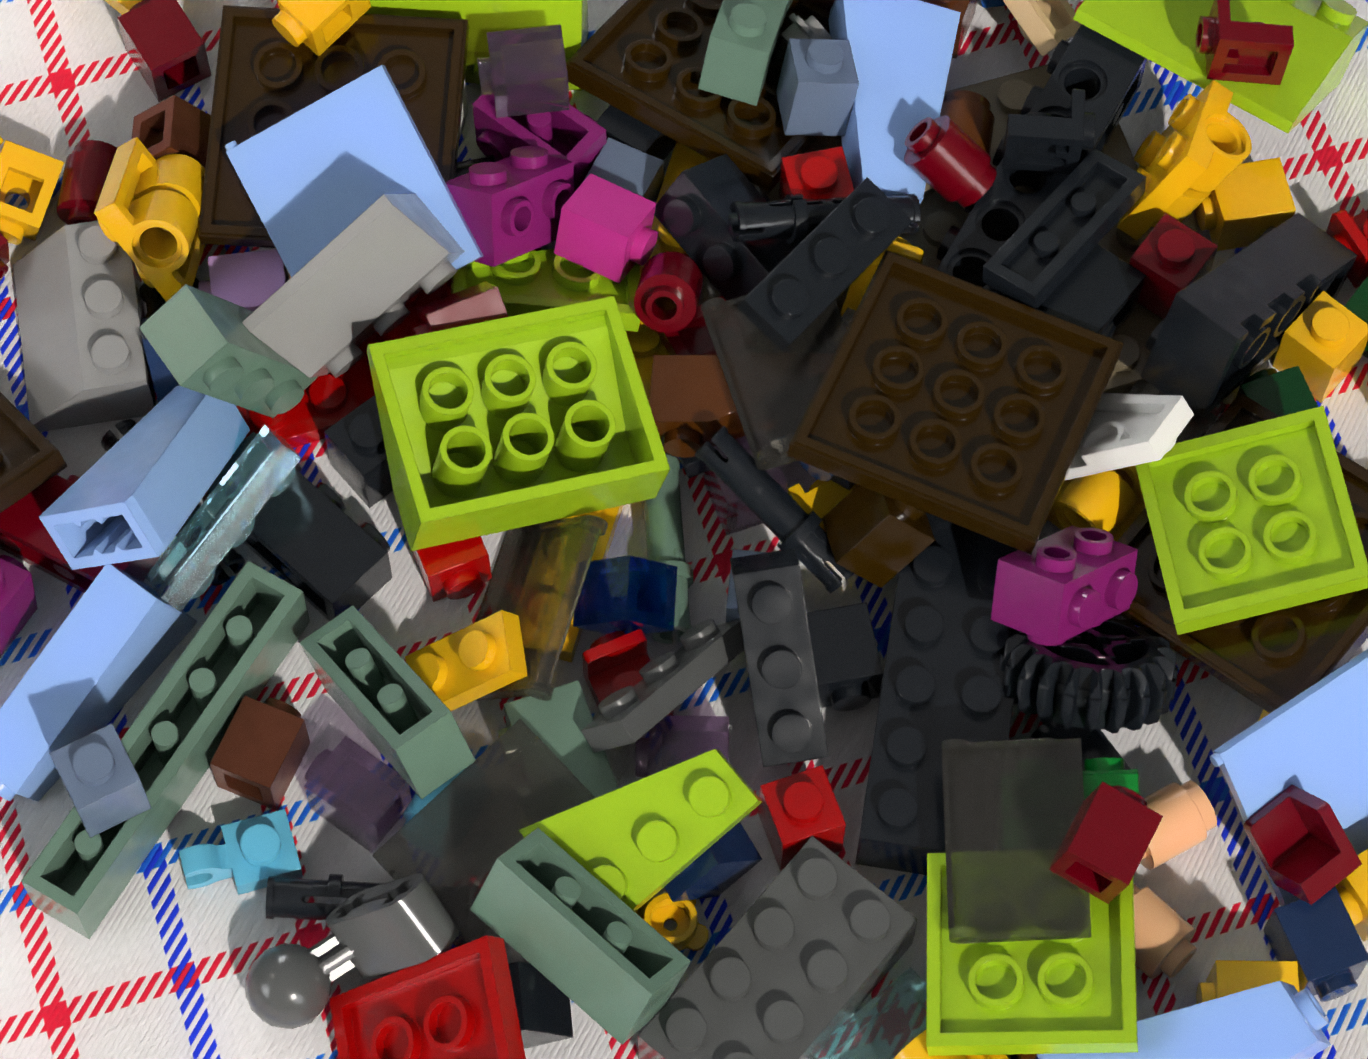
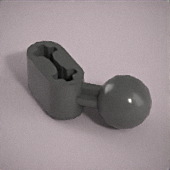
M421 873L412 874L365 889L346 899L326 918V924L332 934L311 948L298 944L284 943L265 949L252 963L247 974L245 996L251 1010L263 1022L279 1028L294 1029L313 1022L326 1006L331 994V982L355 967L362 978L368 979L418 965L445 950L455 941L460 929L425 876Z

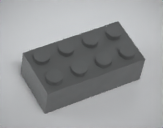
M812 836L638 1035V1059H815L912 945L918 919Z

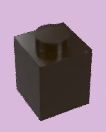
M860 485L853 489L822 518L836 564L880 588L935 541L926 512Z

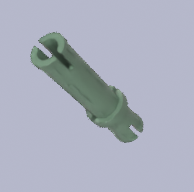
M666 455L670 471L656 498L643 501L648 566L642 570L644 588L650 591L653 626L651 629L652 639L659 643L673 644L672 628L677 630L680 643V636L693 627L690 621L688 588L693 584V569L685 561L678 472L680 470L679 460L672 455Z

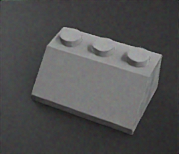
M383 194L242 323L250 333L307 377L313 378L331 373L337 378L363 357L364 353L359 346L375 331L381 337L385 336L408 317L410 311L405 305L422 289L427 295H430L449 281L457 272L451 263L465 251L416 194Z
M98 221L64 225L13 264L29 421L40 432L142 417L156 406L153 381L139 328L141 326V319L144 318L145 314L143 300L140 296V276L135 263L118 242H113L107 238L101 230Z

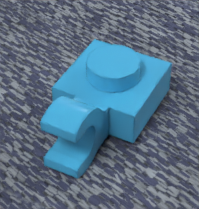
M285 809L222 825L221 831L224 840L222 845L198 844L179 851L188 889L201 888L217 881L234 877L238 895L267 888L269 876L280 879L303 878L302 868Z

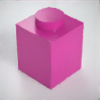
M590 173L562 206L554 254L620 284L636 263L643 266L648 261L655 248L658 232L652 229L657 203Z

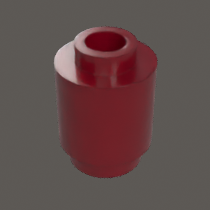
M940 116L934 120L931 117H927L916 124L906 137L905 146L907 151L904 156L905 163L946 201H957L962 207H967L977 202L992 186L997 171L990 164V155L948 116Z
M86 140L78 143L74 148V152L67 156L56 211L58 217L64 223L71 225L98 221L94 211L117 147L103 141Z
M662 252L646 262L636 289L634 307L637 316L647 327L658 332L670 333L683 329L693 320L703 284L702 274L697 264L691 258L679 252Z

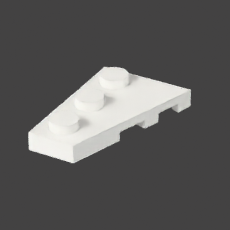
M1103 393L1065 480L1161 460L1174 447L1177 437L1194 416V413L1181 395Z

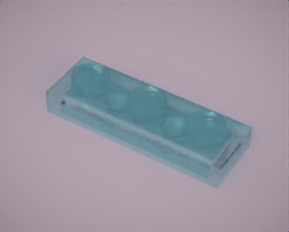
M266 425L262 427L145 576L159 597L180 612L190 599L200 597L208 589L215 576V567L230 548L240 546L248 538L254 528L256 515L270 497L280 495L289 486L295 475V466L301 457L284 438Z

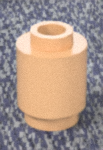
M1189 780L1182 785L1172 782L1144 797L1147 807L1162 815L1163 818L1140 863L1146 869L1152 870L1205 841L1207 831L1217 826L1214 808L1205 792L1196 782Z
M1134 884L1136 966L1150 979L1156 978L1162 972L1169 978H1173L1184 968L1197 951V948L1190 942L1196 929L1148 886L1140 889Z

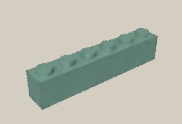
M247 561L121 739L141 780L151 809L89 838L75 807H73L21 880L34 907L84 937L91 938L210 767V762L244 696L255 700L258 698L310 623L302 590L256 564Z

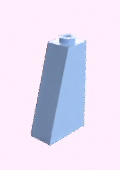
M920 0L834 1L828 19L830 36L836 40L850 41L859 81L845 136H841V143L854 190L868 177L886 196L915 194L921 204L926 181L905 163L904 156L907 151L905 140L909 132L921 120L927 117H931L933 120L940 117L961 12Z
M178 385L39 516V519L72 570L159 557L172 542L250 429L236 405Z
M112 564L105 565L0 708V796L11 801L17 794L39 802L60 778L49 753L105 727L191 631L197 620L146 583Z
M1279 980L1137 1021L1138 1052L1037 1054L1038 1059H1310L1331 1045L1321 1029L1329 1024V1020L1321 1005L1308 988L1298 992L1294 985Z

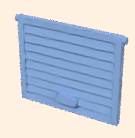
M385 65L378 66L239 145L235 140L225 145L226 153L291 277L383 194H416L465 251L451 263L457 271L483 257L472 232Z
M1368 649L1213 751L1214 754L1210 756V760L1215 767L1220 766L1244 823L1290 785H1294L1326 801L1331 806L1357 855L1368 849ZM1264 866L1281 906L1300 900V898L1276 886Z

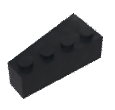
M1300 213L1295 214L1277 227L1270 226L1258 240L1176 293L1166 318L1157 325L1145 344V348L1151 353L1140 376L1165 395L1183 396L1194 413V417L1201 421L1278 350L1284 331L1322 291H1325L1334 299L1338 296L1358 255Z

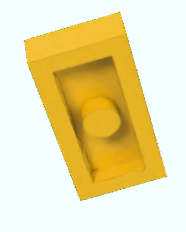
M500 610L405 656L406 663L450 711L528 676L519 615Z

